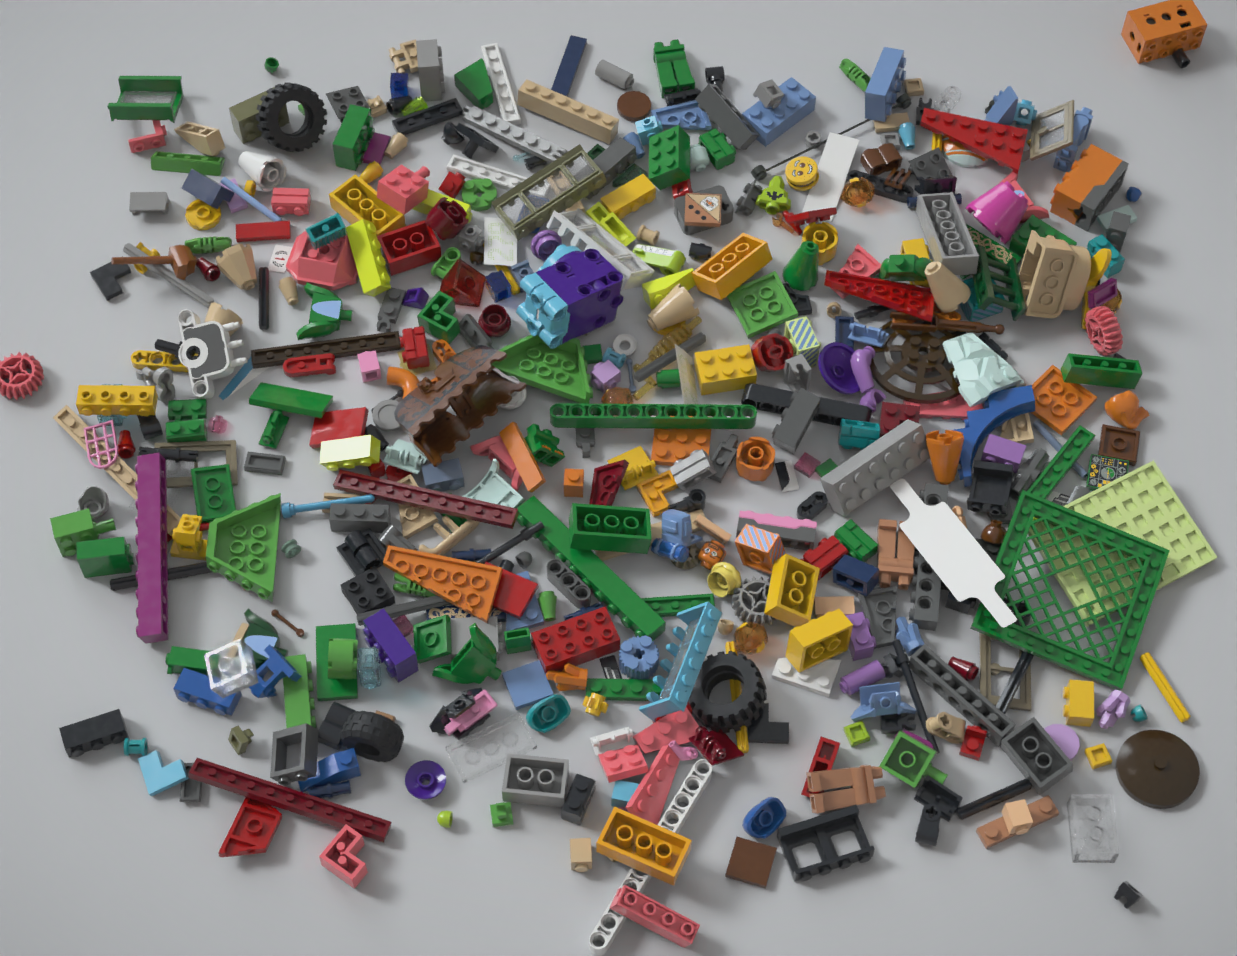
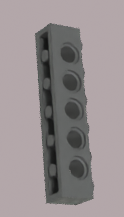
M925 644L910 657V669L970 723L986 730V737L999 747L1001 740L1013 732L1016 724Z

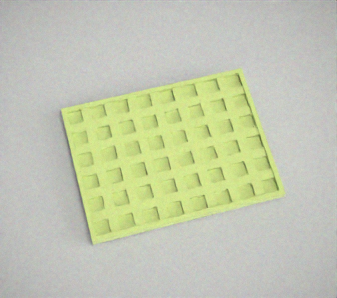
M1154 460L1063 506L1170 550L1156 591L1217 558ZM1043 521L1034 524L1038 533L1047 530ZM1031 526L1028 532L1029 536L1035 535ZM1061 529L1053 531L1056 540L1065 538ZM1049 533L1040 536L1044 545L1053 542ZM1080 536L1071 539L1075 548L1084 545ZM1037 538L1032 539L1036 548L1041 547ZM1067 541L1059 544L1063 553L1071 550ZM1098 544L1090 546L1094 556L1102 553ZM1055 545L1047 548L1050 557L1059 555ZM1104 546L1106 551L1111 550L1110 548ZM1086 548L1077 551L1081 560L1090 558ZM1043 550L1039 551L1043 559L1046 560L1047 558ZM1117 552L1108 554L1112 563L1120 561ZM1073 553L1065 556L1069 565L1078 562ZM1104 556L1096 559L1100 568L1108 565ZM1061 558L1053 560L1057 570L1065 567ZM1135 559L1127 562L1131 571L1139 568ZM1092 561L1084 563L1088 573L1096 570ZM1049 562L1046 563V564L1048 565V567L1050 568L1051 572H1053V570H1052V568H1051ZM1123 564L1114 567L1119 576L1127 573ZM1080 565L1054 575L1074 608L1096 600ZM1110 568L1102 571L1106 581L1114 578ZM1140 572L1133 574L1136 582ZM1098 573L1090 576L1094 585L1102 582ZM1129 576L1121 579L1125 588L1133 585ZM1117 581L1108 584L1113 593L1121 590ZM1105 586L1096 588L1100 598L1109 595ZM1134 589L1127 591L1130 599ZM1123 593L1115 596L1119 605L1127 603ZM1111 598L1102 601L1106 610L1115 607ZM1099 603L1090 605L1094 615L1103 612ZM1086 607L1077 610L1082 620L1090 617ZM1105 615L1096 618L1097 621L1104 619ZM1092 620L1085 622L1084 624L1086 625V627H1088L1094 623Z

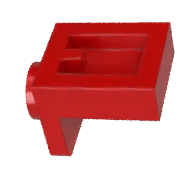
M968 725L959 755L979 761L987 731L979 726Z

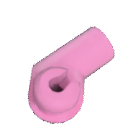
M671 741L668 744L681 761L693 760L698 757V750L696 748L680 747L676 741Z

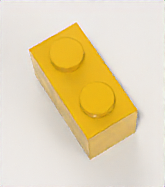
M1070 679L1067 687L1064 686L1063 699H1066V705L1063 706V717H1066V725L1091 727L1094 720V682Z

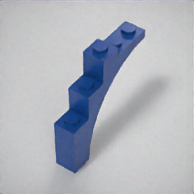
M1032 385L1004 389L990 394L987 400L984 401L985 409L967 411V419H964L965 428L953 430L963 433L964 436L959 460L961 469H958L959 480H963L964 487H969L972 484L973 460L985 438L1007 420L1035 411Z

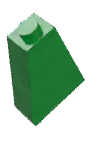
M482 58L454 74L455 86L474 106L484 109L493 103V91Z

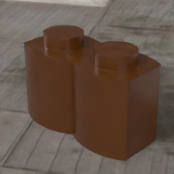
M885 143L880 145L879 148L866 149L861 154L860 162L868 174L878 176L884 172L892 171L895 166L901 167L902 157L893 143Z

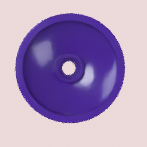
M833 342L826 345L819 353L818 366L820 373L832 389L842 394H855L860 391L850 363L851 356L855 350L846 344Z

